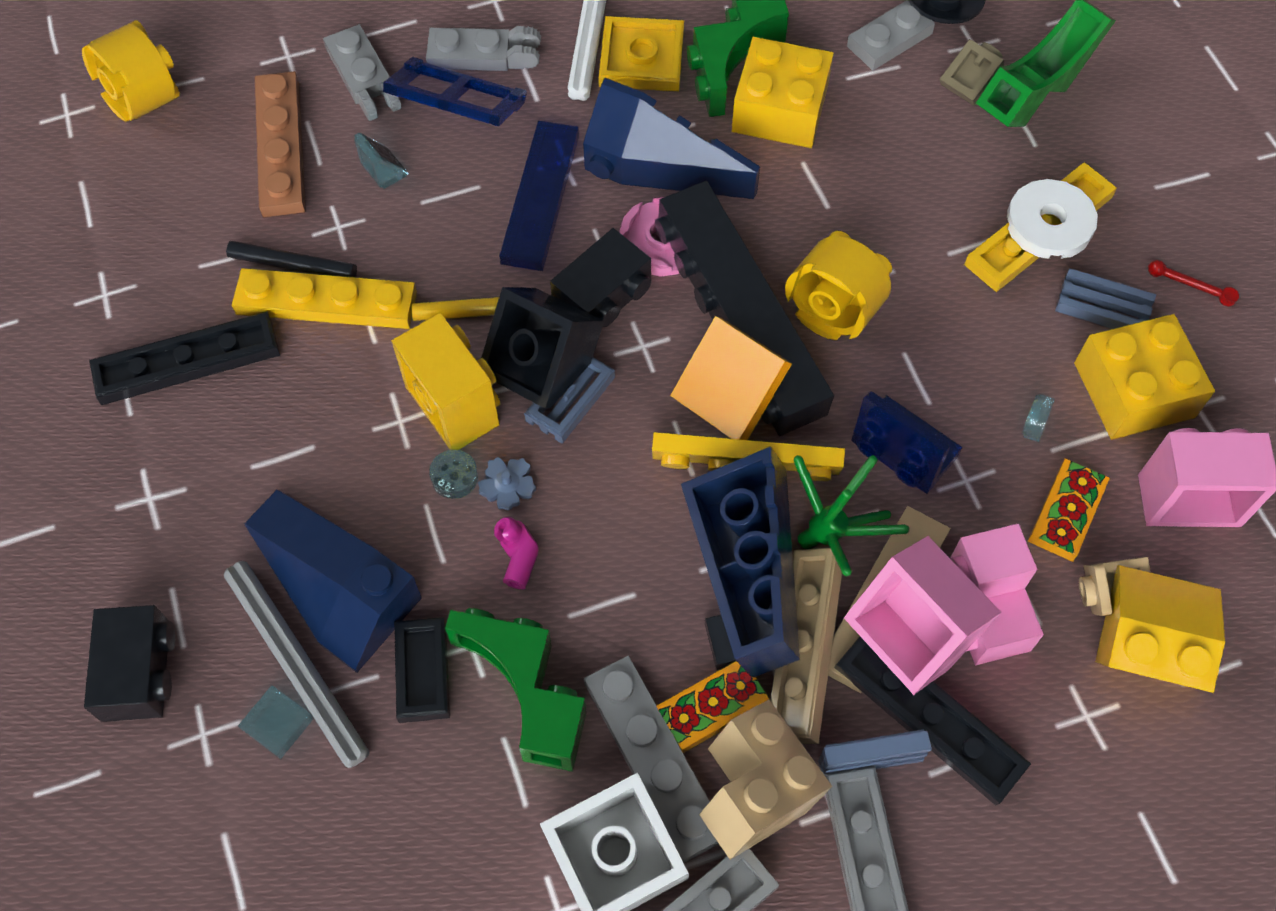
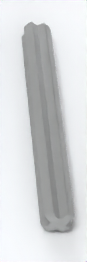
M239 561L227 568L224 572V578L345 767L352 768L363 762L369 756V749L249 564L245 561Z

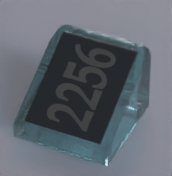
M360 132L354 135L360 163L380 188L385 189L408 175L407 170L386 146Z

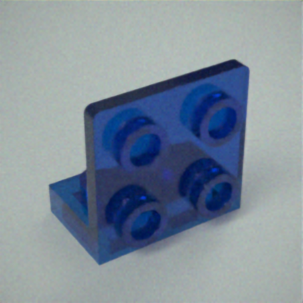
M869 391L863 398L851 439L866 457L876 456L877 460L895 471L896 476L904 484L910 487H917L926 494L930 492L958 458L963 448L888 395L881 398L872 391Z

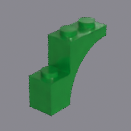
M732 0L731 8H726L725 23L694 27L693 45H687V60L690 70L697 71L698 76L695 77L698 101H705L709 117L725 115L726 83L734 69L747 57L752 37L779 42L786 41L789 11L785 0Z
M1075 0L1063 18L1035 48L1016 62L999 67L976 101V104L1007 127H1025L1049 92L1067 91L1116 20L1087 0Z
M468 608L465 613L450 610L445 630L451 645L464 648L486 659L503 674L518 697L522 714V732L519 745L522 760L573 772L587 713L585 698L578 697V693L568 687L551 685L548 687V690L541 689L552 647L549 630L543 629L540 623L527 618H516L513 622L494 619L493 614L482 609Z

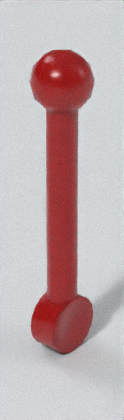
M1161 260L1152 261L1148 266V272L1153 277L1163 275L1218 297L1220 303L1224 306H1233L1239 299V292L1235 288L1226 287L1220 289L1169 269Z

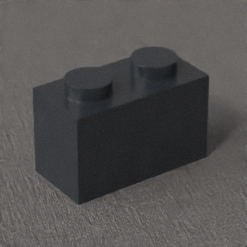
M612 228L550 280L551 295L603 320V327H607L614 322L620 310L632 299H640L648 291L651 285V258Z
M155 605L93 610L84 708L101 722L163 718L164 700H169L172 692L171 675L166 668L168 652H172L175 646V629L173 623Z

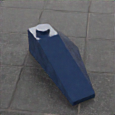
M607 78L604 79L583 142L585 170L598 178L609 179L622 185L681 191L707 181L715 195L747 199L755 198L759 183V165L718 139L706 141L689 129L691 122L679 115L676 121L655 109L654 105L657 101L644 92Z
M277 489L244 523L318 643L356 673L360 671L394 631V622L403 621L422 599L415 579L411 574L372 546Z

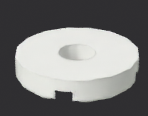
M1053 179L1032 181L1021 187L1009 204L1007 210L1008 230L1011 238L1023 250L1037 257L1049 259L1051 255H1062L1061 259L1069 258L1084 250L1097 229L1098 214L1092 200L1081 189L1065 181ZM1041 215H1054L1060 219L1062 224H1048L1042 219Z

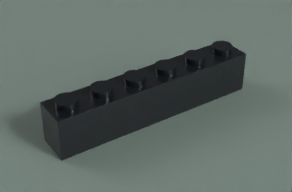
M704 181L659 199L658 218L655 219L657 234L664 244L670 242L675 253L676 267L683 278L689 277L695 288L694 296L700 310L704 314L709 312L712 319L715 316L723 318L792 363L762 414L761 418L766 424L772 423L780 437L827 416L834 398L833 392L709 183Z

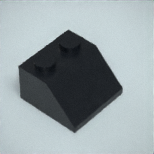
M502 287L481 358L490 366L496 378V383L545 409L551 408L591 364L604 321L537 288Z

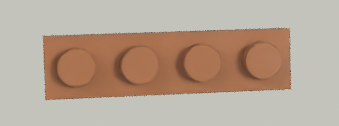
M296 71L255 76L259 209L263 218L305 213L300 92Z

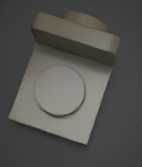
M969 39L941 76L940 84L974 106L999 67L1004 66L1003 56L991 44L983 42L979 45Z

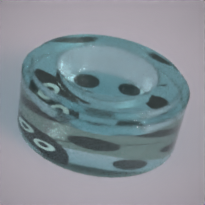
M1040 393L1035 396L1023 428L1022 435H1024V438L1040 442L1055 398Z
M444 451L436 456L430 465L429 475L435 491L445 498H462L471 493L477 484L478 472L475 461L464 451Z

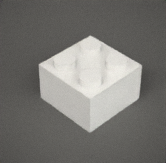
M638 773L540 823L581 911H631L689 879V873Z

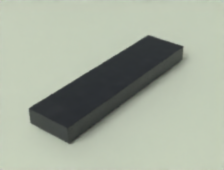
M267 311L91 359L89 362L96 399L101 405L278 357L280 352L272 321Z
M861 637L857 639L834 667L909 732L923 729L928 731L932 747L931 751L995 806L1003 801L1031 765L1028 760L935 682H931L913 695Z

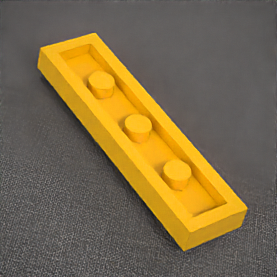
M1085 162L1061 180L1081 189L1092 200L1096 211L1112 199L1117 187ZM1041 215L1042 219L1048 224H1062L1060 219L1054 215ZM1009 222L968 254L964 264L996 293L1039 258L1023 250L1011 238L1008 230Z
M241 268L232 307L236 315L252 316L268 311L270 318L410 329L412 303H415L417 290L415 282Z
M654 432L652 457L653 459L661 460V466L667 468L688 469L689 463L692 462L708 464V470L713 471L771 446L786 471H797L793 460L795 456L799 455L803 458L812 481H830L831 474L839 475L844 468L845 448Z

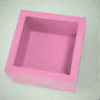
M1182 428L1169 432L1138 474L1146 526L1242 527L1276 491V465L1269 433H1248L1247 430L1241 428L1229 429L1223 432H1199L1195 428Z
M927 536L892 556L844 619L910 692L915 695L946 673L1002 612L938 545Z

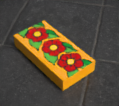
M1065 458L1027 542L1073 562L1078 556L1110 478Z
M735 661L658 704L656 707L673 734L682 753H685L722 732L731 719L770 699L756 677L753 678Z

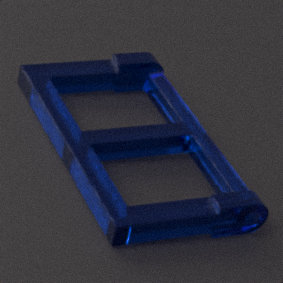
M411 57L400 70L383 82L384 93L498 127L514 111L517 112L523 106L527 91L518 87L513 89L425 63L422 59ZM420 74L452 83L442 94L408 84ZM469 89L503 98L493 110L458 99Z

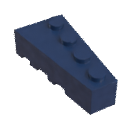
M770 446L681 484L734 658L753 678L800 660L787 471Z

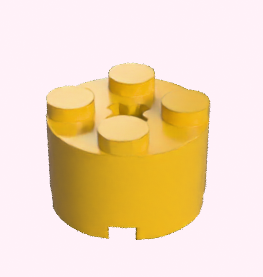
M134 20L105 34L82 48L83 61L92 81L99 78L106 90L100 93L110 109L123 121L127 122L137 119L180 96L178 87L169 73V70L174 67L171 56L161 44L154 46L146 30L138 20Z
M834 231L829 237L820 240L789 276L785 284V295L788 302L793 298L799 308L795 315L801 323L814 333L831 340H838L841 335H851L849 339H853L859 336L889 297L891 292L889 275L892 272V265L885 256L874 253L862 243L851 239L845 232Z

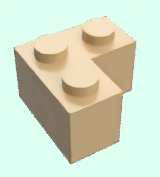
M767 700L731 719L708 748L731 782L724 785L699 815L729 860L805 815L833 786L772 702Z

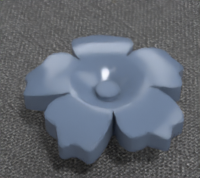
M499 457L489 460L488 468L485 470L487 479L478 482L479 494L486 497L490 502L497 499L498 509L505 510L518 506L520 504L519 498H532L533 493L536 491V486L533 484V478L528 476L531 470L530 464L524 458L519 460L510 459L507 467Z

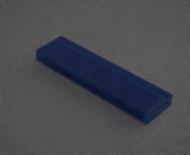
M538 120L500 251L501 265L543 271L579 139L578 126Z

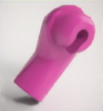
M504 517L496 523L494 528L495 537L500 541L501 546L510 558L503 582L512 588L524 590L537 559L539 547L528 528L521 521H516L512 517Z

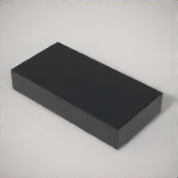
M444 617L394 622L396 718L399 723L450 718L447 635Z

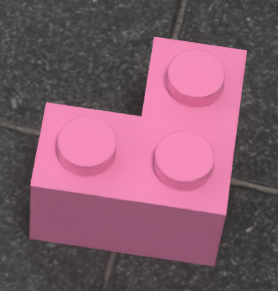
M1019 523L961 537L950 559L1002 612L967 650L970 651L975 666L1032 651L1044 634L1025 588L1038 569Z

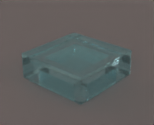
M271 685L238 727L281 760L314 718L308 711Z

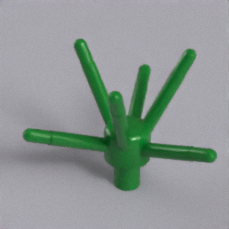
M799 455L794 457V464L815 512L809 519V527L798 535V542L804 549H812L819 543L829 545L844 576H850L852 569L838 541L841 537L909 533L910 528L905 524L864 525L889 519L891 517L889 510L847 517L846 513L842 510L877 463L876 456L871 455L868 457L835 502L825 508L803 458Z

